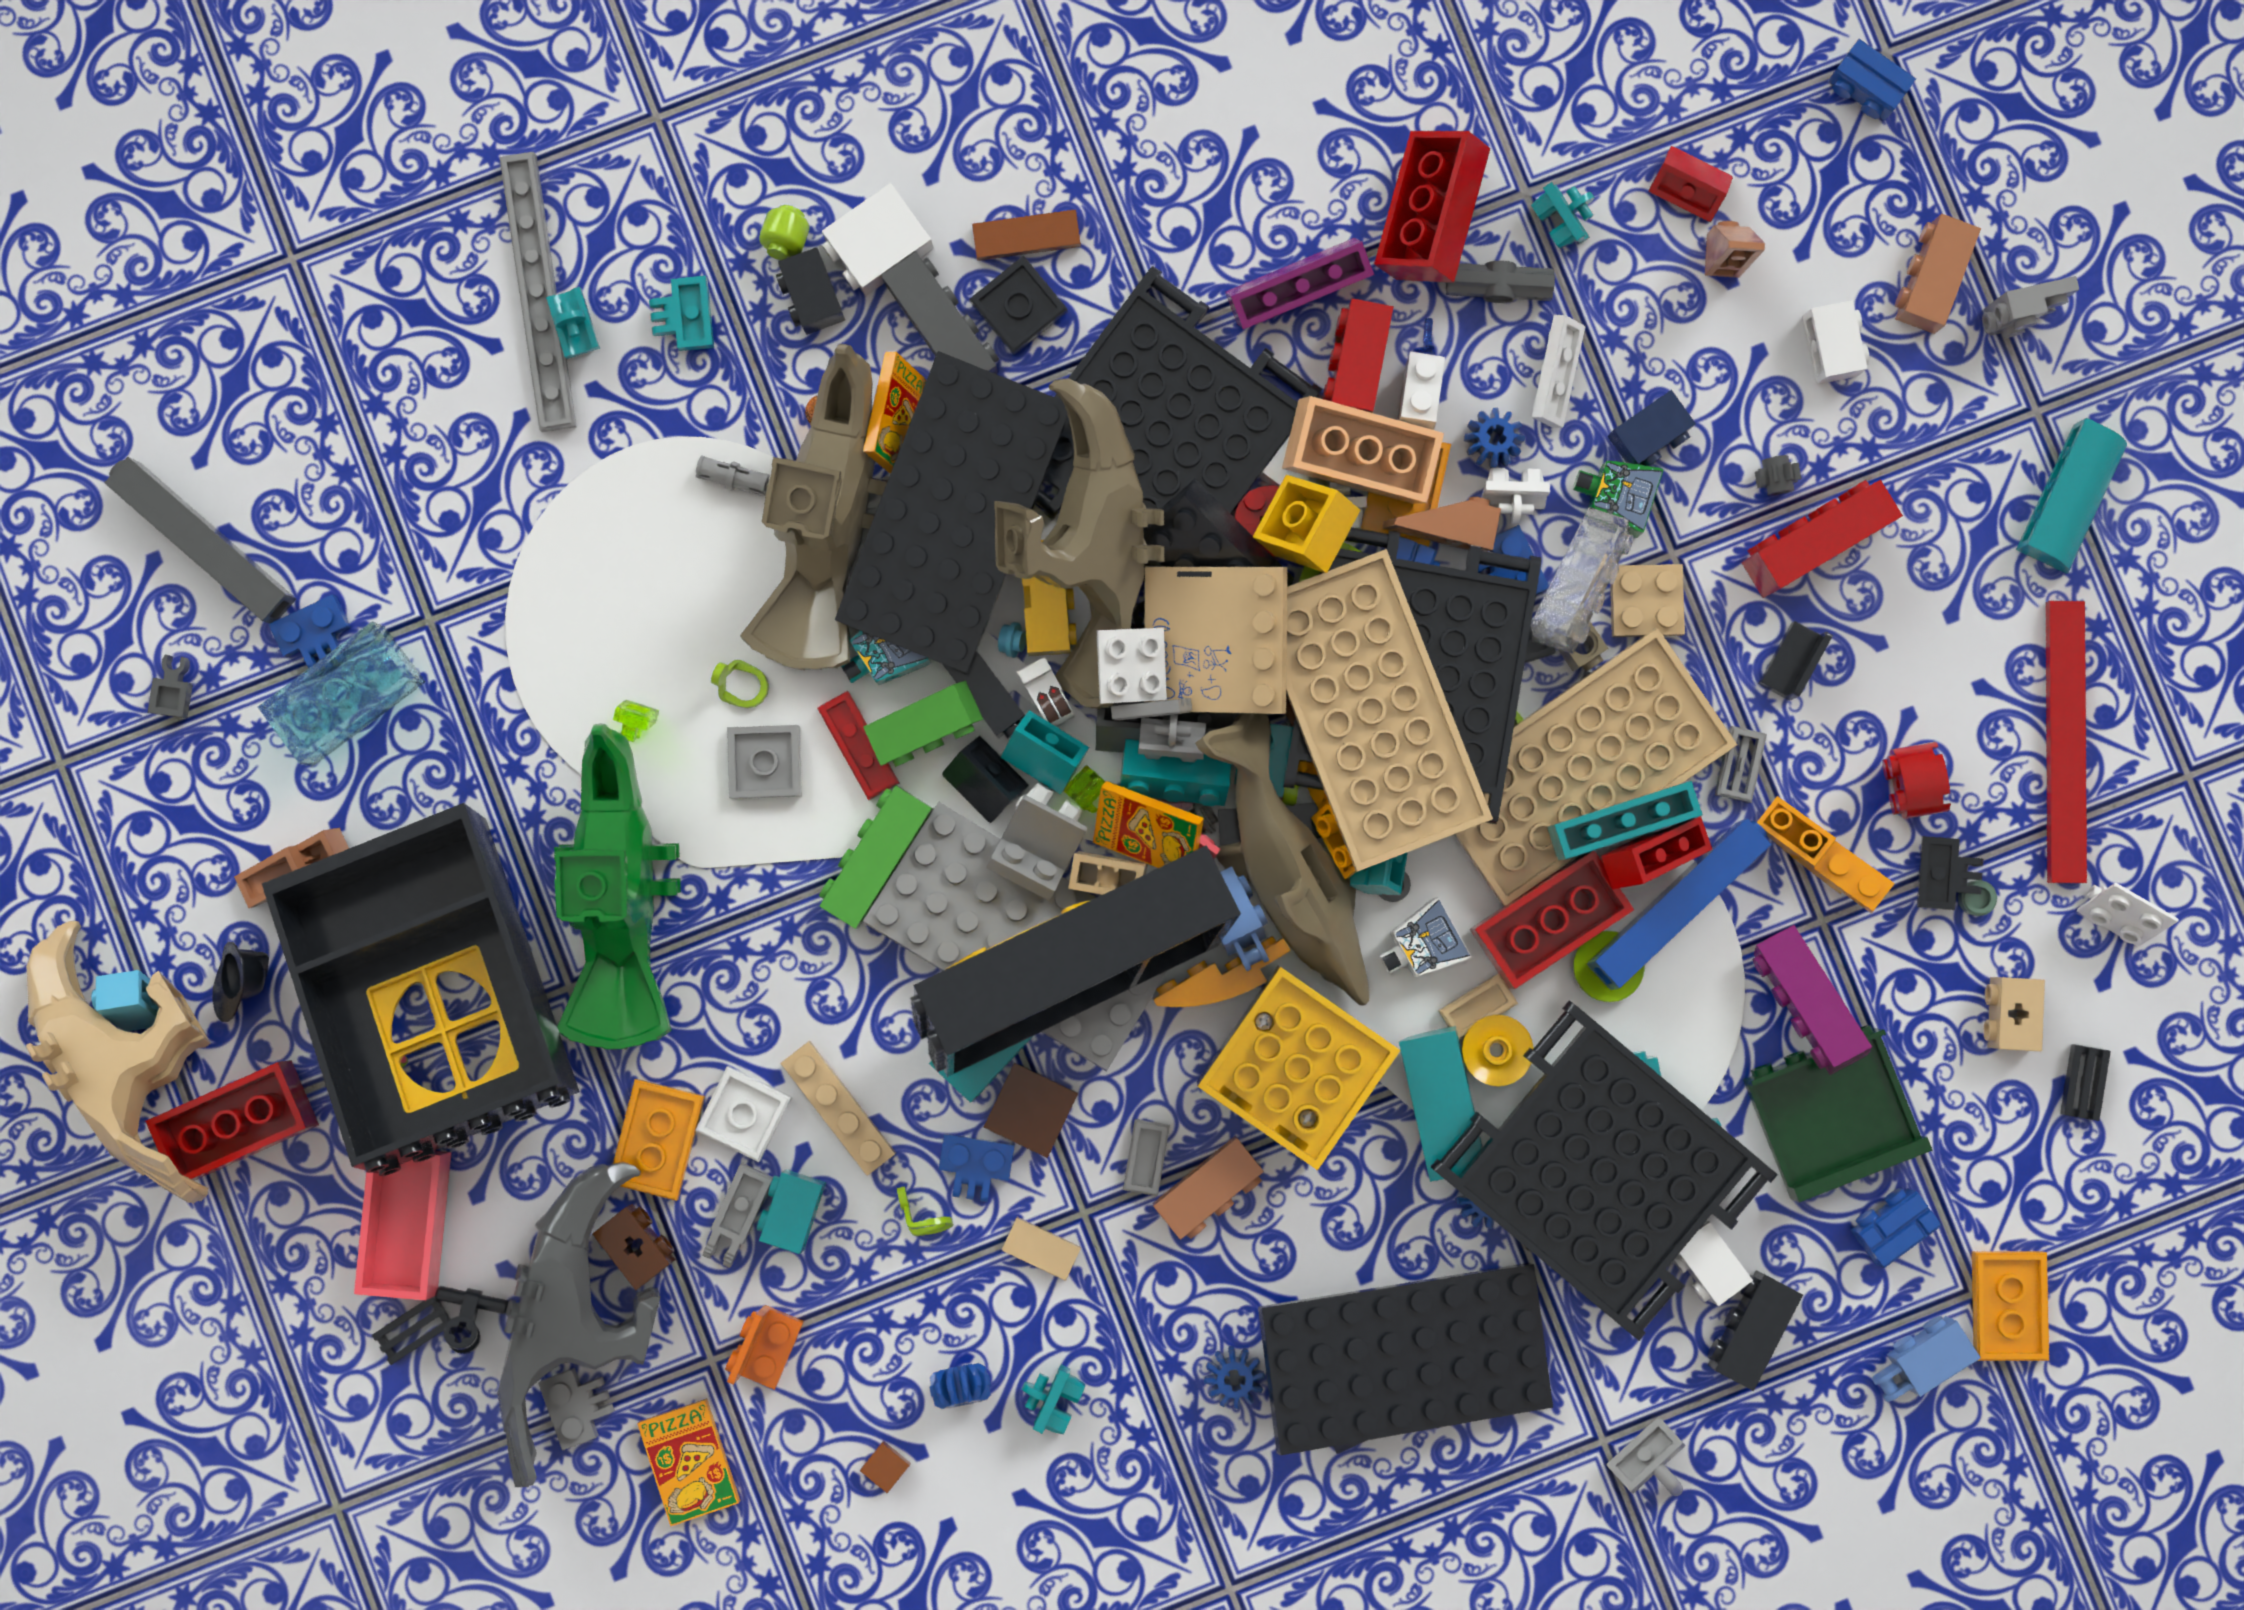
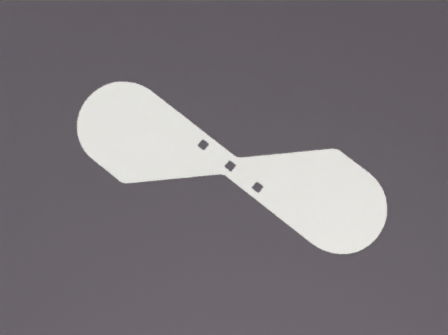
M671 437L632 445L609 455L589 467L571 481L551 501L536 521L516 561L508 590L505 612V638L508 662L519 697L536 729L550 747L580 775L585 740L590 735L594 724H606L610 729L626 736L634 757L636 776L642 797L641 805L651 826L652 836L661 844L679 843L680 857L678 859L688 865L698 868H716L842 858L849 848L854 851L861 841L857 834L868 818L873 821L880 811L876 804L881 795L870 801L867 799L817 707L849 691L868 725L956 684L955 680L942 663L928 658L931 662L930 665L882 685H878L870 673L851 683L841 666L838 669H805V671L789 668L752 650L741 639L740 635L784 578L785 542L776 538L774 529L768 528L762 523L766 494L765 496H760L737 488L729 490L723 484L696 478V467L699 458L705 456L729 464L737 462L740 463V467L769 474L771 477L772 456L749 446L727 440L706 437ZM858 551L849 574L848 583L858 560ZM849 626L850 640L860 630ZM985 630L977 652L1009 694L1015 690L1036 707L1017 674V671L1025 668L1027 665L1018 657H1007L1006 653L1000 652L998 640ZM850 642V659H852L858 653ZM734 660H742L761 670L767 677L769 684L768 694L764 701L758 706L748 709L722 701L718 695V686L711 683L712 673L719 662L729 665ZM735 669L726 677V691L741 700H752L760 692V681L752 673ZM1067 700L1075 717L1056 727L1090 748L1061 795L1055 791L1046 806L1059 812L1064 802L1068 799L1082 807L1083 811L1078 822L1087 827L1083 839L1093 841L1101 786L1105 781L1113 784L1120 782L1123 753L1096 751V724ZM984 719L972 724L975 729L974 732L955 739L953 734L942 738L945 745L928 753H925L922 747L912 752L915 759L895 767L893 761L889 762L900 782L897 786L932 808H935L938 802L944 804L999 839L1002 838L1017 809L1015 805L1020 797L1025 793L1028 794L1039 782L1007 762L1029 786L992 823H989L943 777L942 772L957 754L979 735L1000 756L1002 755L1010 738L1007 739L1003 735L998 739ZM799 725L802 796L729 798L727 727ZM1231 765L1230 786L1225 806H1204L1200 803L1169 802L1165 799H1153L1203 817L1201 833L1212 839L1217 847L1221 846L1218 810L1236 808V785L1234 784L1236 766ZM1299 786L1296 804L1315 803L1307 787ZM1455 835L1408 852L1405 872L1410 878L1411 887L1404 899L1397 902H1388L1379 895L1366 894L1356 889L1353 919L1368 979L1369 1002L1366 1005H1358L1344 990L1324 980L1320 973L1302 962L1289 945L1290 952L1260 969L1266 980L1276 966L1279 965L1399 1050V1041L1428 1031L1447 1028L1448 1026L1438 1010L1498 973L1469 929L1504 907ZM1643 835L1602 847L1595 851L1602 860L1601 855ZM1317 839L1326 853L1332 857L1323 839ZM1106 848L1117 858L1141 862ZM1215 857L1214 861L1219 871L1221 872L1225 870L1222 864ZM1691 860L1645 884L1620 888L1634 908V911L1604 931L1621 932L1695 861ZM1148 864L1146 874L1158 868ZM1247 881L1253 892V896L1250 899L1252 906L1254 907L1259 904L1268 921V924L1263 926L1266 937L1274 936L1276 941L1283 938L1260 902L1253 884ZM1718 895L1645 964L1641 984L1634 993L1623 1000L1616 1002L1599 1001L1588 996L1580 988L1573 971V961L1577 949L1518 988L1509 989L1518 1004L1501 1015L1509 1016L1519 1021L1529 1032L1533 1047L1538 1044L1564 1012L1562 1008L1570 1000L1631 1052L1646 1051L1647 1056L1657 1057L1661 1077L1699 1109L1703 1110L1726 1074L1737 1046L1745 1003V973L1741 948L1734 924L1724 901ZM1439 897L1472 957L1417 977L1413 976L1407 965L1389 974L1379 955L1396 947L1390 932L1427 902ZM1255 944L1243 949V952L1245 953L1255 948ZM1237 952L1232 954L1234 958L1238 956ZM1575 1020L1544 1059L1552 1065L1583 1026ZM1463 1039L1459 1040L1460 1047H1461V1052H1462ZM1494 1043L1490 1047V1054L1494 1057L1499 1056L1502 1052V1047L1500 1044ZM1400 1051L1380 1082L1414 1110ZM1531 1063L1528 1071L1518 1081L1506 1086H1491L1474 1078L1465 1066L1475 1112L1477 1111L1497 1129L1544 1074ZM1484 1131L1480 1135L1482 1145L1484 1146L1491 1137Z

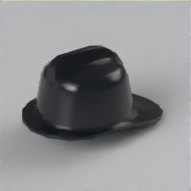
M227 942L225 944L222 960L215 977L212 995L213 1008L221 1022H229L233 1019L242 1000L258 995L263 990L269 964L267 953L238 949L234 942Z

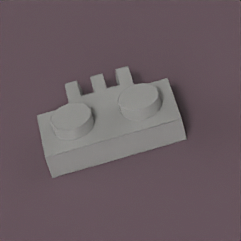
M573 1368L538 1382L562 1450L599 1436L594 1419L615 1411L613 1404H607L601 1408L598 1407V1402L610 1398L608 1390L595 1395L592 1389L599 1388L605 1384L603 1377L580 1384L576 1370Z

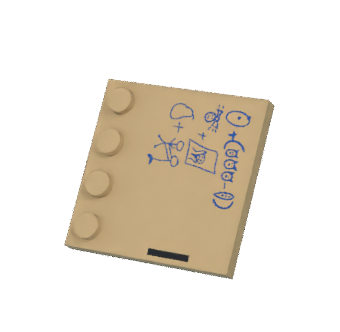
M1145 567L1144 628H1164L1167 700L1191 698L1192 710L1190 712L1285 714L1287 567Z

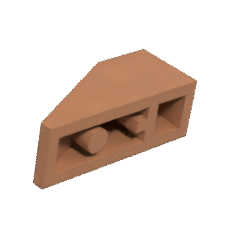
M1735 221L1719 222L1718 225H1714L1707 233L1705 276L1740 278L1765 250V242L1750 227H1741Z
M1469 497L1467 501L1384 521L1383 529L1468 550L1470 545L1480 546L1483 551H1491L1494 547L1501 508L1489 506L1490 501L1487 499Z

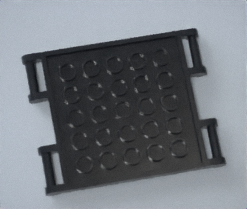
M1152 266L1069 376V379L1079 384H1087L1101 391L1116 407L1135 454L1133 464L1143 491V503L1147 509L1162 508L1192 480L1196 479L1231 514L1290 435L1298 404L1294 399L1260 375L1264 369L1268 370L1301 394L1303 398L1308 396L1317 398L1323 389L1315 383L1313 385L1309 384L1274 358L1275 354L1267 348L1263 350L1251 368L1195 328L1204 318L1210 307L1202 301L1196 302L1161 276L1162 272ZM1152 287L1190 315L1186 320H1183L1150 296L1148 291ZM1069 418L1044 478L1045 481L1059 491L1054 498H1051L1040 490L1035 501L1037 505L1045 510L1044 514L1052 520L1060 512L1065 491L1074 468V442ZM1144 565V579H1143V582H1144V583H1145V567H1146L1145 565Z
M1351 527L1345 541L1384 547L1388 551L1483 794H1489L1487 805L1493 819L1485 823L1497 824L1541 567V557L1531 555L1529 559L1483 551L1480 546L1470 545L1466 559V570L1464 571L1396 559L1400 532L1389 530L1388 534ZM1340 549L1328 571L1372 554ZM1480 564L1526 572V579L1521 581L1478 573V567ZM1295 717L1283 787L1294 789L1296 785L1324 790L1318 775L1298 771L1299 761L1313 763Z
M1569 1000L1562 1008L1564 1010L1562 1015L1533 1049L1529 1047L1523 1057L1544 1073L1543 1076L1498 1129L1476 1111L1470 1118L1472 1123L1443 1158L1441 1160L1436 1159L1430 1167L1640 1341L1646 1334L1644 1329L1673 1294L1675 1292L1679 1294L1685 1287L1666 1268L1711 1214L1732 1230L1738 1223L1737 1217L1767 1181L1771 1183L1778 1174ZM1576 1020L1583 1028L1551 1065L1544 1058ZM1484 1131L1491 1138L1459 1176L1456 1175L1451 1169ZM1752 1167L1756 1173L1724 1210L1719 1205ZM1660 1278L1664 1281L1633 1320L1629 1319L1627 1315L1657 1279Z

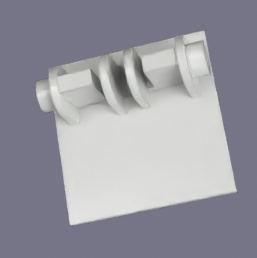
M1164 628L1097 630L1100 704L1167 700Z
M2117 883L2108 888L2103 885L2100 887L2093 885L2087 893V897L2091 900L2077 909V912L2089 918L2092 923L2105 927L2120 936L2123 941L2134 944L2137 947L2171 927L2179 920Z

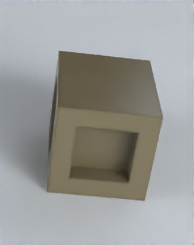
M1585 613L1551 636L1553 643L1573 672L1580 667H1583L1585 672L1603 661L1600 654L1609 649ZM1575 637H1582L1588 642L1589 651L1587 654L1582 655L1574 650L1573 640Z

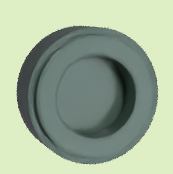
M1982 880L1967 882V886L1982 887L1981 894L1958 893V902L1961 909L1972 916H1983L1990 913L1997 903V893L1994 887Z

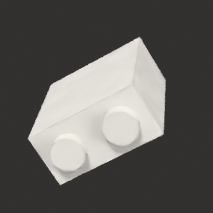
M891 183L822 230L826 240L822 247L833 262L840 260L844 265L846 271L842 274L854 291L860 288L865 296L884 284L882 274L915 251L921 258L934 249L931 238Z

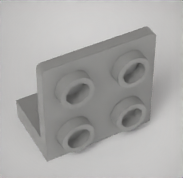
M1025 795L1020 801L986 868L1050 901L1065 869L1082 841L1087 827Z

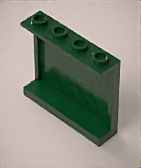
M1871 1025L1860 1027L1872 1045L1869 1054L1832 1075H1829L1825 1067L1820 1069L1817 1066L1811 1053L1806 1055L1805 1051L1802 1050L1785 1056V1063L1776 1067H1772L1771 1063L1756 1067L1751 1070L1752 1076L1743 1079L1791 1200L1800 1203L1933 1151L1928 1137L1920 1135L1881 1038V1036L1886 1035L1884 1029H1872Z

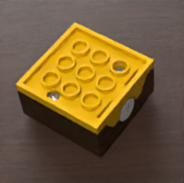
M1277 965L1197 1080V1087L1318 1171L1401 1050Z

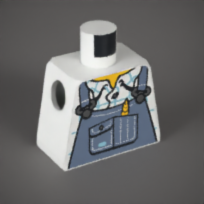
M1439 897L1427 902L1392 930L1390 934L1396 947L1379 955L1389 974L1407 965L1413 976L1416 977L1472 957Z

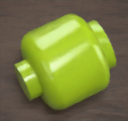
M780 205L778 208L771 209L766 214L759 240L769 256L777 260H783L802 253L809 234L810 225L801 210L790 205Z

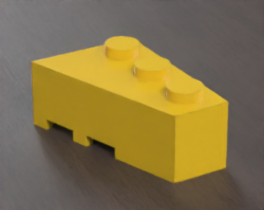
M1034 576L1031 579L1022 578L1028 655L1070 654V645L1077 644L1076 623L1069 624L1068 610L1075 609L1074 589H1063L1048 585Z

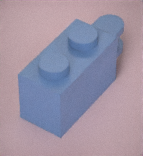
M1231 866L1220 873L1241 915L1221 943L1228 956L1237 952L1245 970L1249 971L1251 970V965L1261 960L1264 963L1269 961L1260 942L1267 938L1263 926L1268 924V921L1259 904L1254 907L1252 906L1248 896L1253 894L1244 874L1237 877ZM1255 944V948L1245 953L1243 952V949Z
M1942 1316L1935 1317L1924 1324L1923 1328L1925 1330L1914 1337L1912 1335L1905 1336L1893 1345L1894 1350L1886 1354L1892 1364L1872 1377L1874 1384L1880 1385L1884 1391L1883 1398L1886 1402L1893 1401L1908 1391L1921 1397L1981 1358L1958 1321L1947 1316L1944 1318ZM1899 1373L1903 1381L1896 1384L1892 1377Z

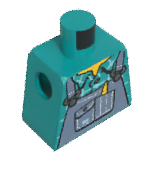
M859 631L850 640L858 655L850 659V663L841 667L851 683L870 673L878 685H882L930 665L931 662L925 656Z

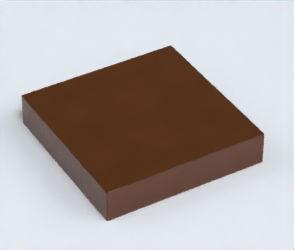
M1014 1062L984 1128L1048 1158L1078 1092Z

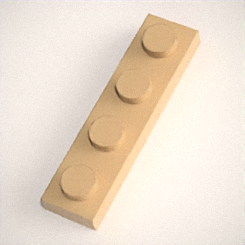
M808 1041L780 1063L867 1176L896 1154L895 1150L811 1041Z

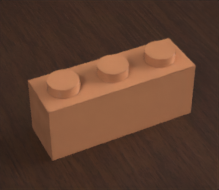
M1942 213L1931 223L1927 222L1919 237V242L1923 243L1919 255H1914L1907 270V274L1911 275L1908 286L1902 287L1895 302V307L1899 308L1895 320L1933 334L1946 325L1981 228Z
M1234 1136L1155 1200L1153 1207L1180 1240L1186 1235L1192 1239L1207 1226L1203 1222L1214 1212L1217 1216H1220L1234 1204L1231 1198L1238 1192L1243 1190L1246 1194L1254 1189L1262 1181L1259 1175L1264 1171L1239 1139Z

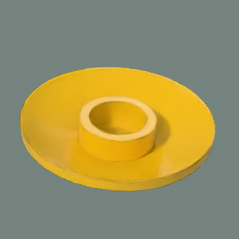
M1489 1015L1477 1020L1466 1032L1462 1043V1057L1467 1070L1480 1082L1491 1086H1506L1518 1081L1528 1071L1531 1063L1523 1055L1529 1047L1531 1049L1534 1047L1529 1032L1519 1021L1505 1015ZM1494 1043H1498L1502 1047V1052L1497 1057L1490 1054V1047Z

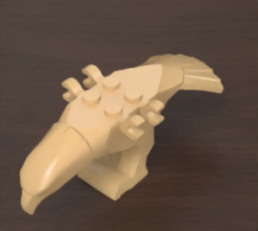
M68 921L57 926L47 939L42 940L32 948L26 966L28 1022L35 1027L37 1037L41 1043L38 1046H33V1044L29 1043L26 1045V1049L33 1061H43L51 1073L57 1072L52 1075L48 1072L42 1074L48 1088L53 1091L59 1090L68 1102L73 1100L80 1113L111 1156L141 1175H146L159 1186L187 1203L194 1204L196 1201H202L208 1195V1188L180 1174L168 1156L145 1147L138 1135L140 1113L146 1096L152 1090L176 1080L186 1057L196 1049L204 1048L211 1044L210 1040L182 993L159 971L152 975L146 987L148 996L159 1007L153 1026L142 1034L119 1030L88 1004L81 991L74 962V945L78 931L81 928L78 921Z

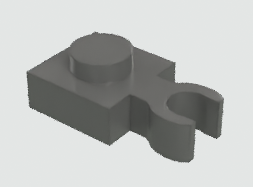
M165 654L162 659L164 679L153 678L147 713L187 719L193 684L183 682V676L189 670L190 661L188 658L181 657L180 666L174 670L171 665L173 656Z

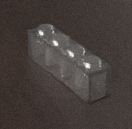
M1591 507L1588 508L1531 622L1535 642L1574 654L1578 644H1583L1586 641L1590 631L1589 622L1593 613L1598 614L1605 599L1604 591L1608 584L1614 583L1618 575V562L1622 554L1627 555L1631 549L1633 535L1630 534L1629 519Z

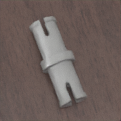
M705 456L699 458L695 475L699 479L723 484L729 490L737 488L760 496H765L770 477L769 474L740 467V463L737 462L729 464Z

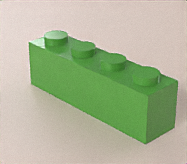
M895 786L892 791L887 788L876 804L880 808L877 816L873 821L868 818L857 834L861 838L858 846L854 851L850 848L846 851L838 864L842 868L839 876L835 881L830 878L819 894L823 898L819 907L854 929L860 927L867 913L934 809L899 786Z

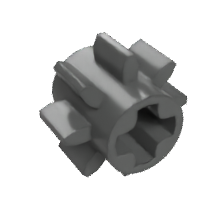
M1780 455L1762 460L1763 468L1755 472L1757 488L1765 487L1768 496L1794 491L1793 483L1802 479L1799 462L1791 464L1788 455Z

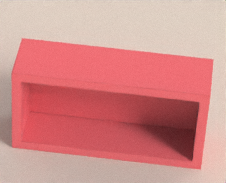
M434 1151V1157L416 1163L410 1160L400 1164L401 1170L386 1176H379V1173L366 1172L354 1294L425 1301L436 1296L439 1284L451 1152Z

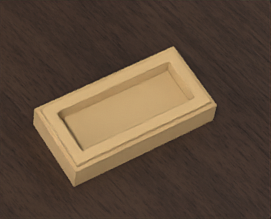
M1497 973L1444 1006L1438 1012L1448 1027L1456 1026L1458 1038L1461 1040L1477 1020L1489 1015H1501L1517 1005L1518 1002L1501 975Z
M1019 1217L1016 1218L1002 1248V1251L1065 1281L1081 1250L1080 1246Z

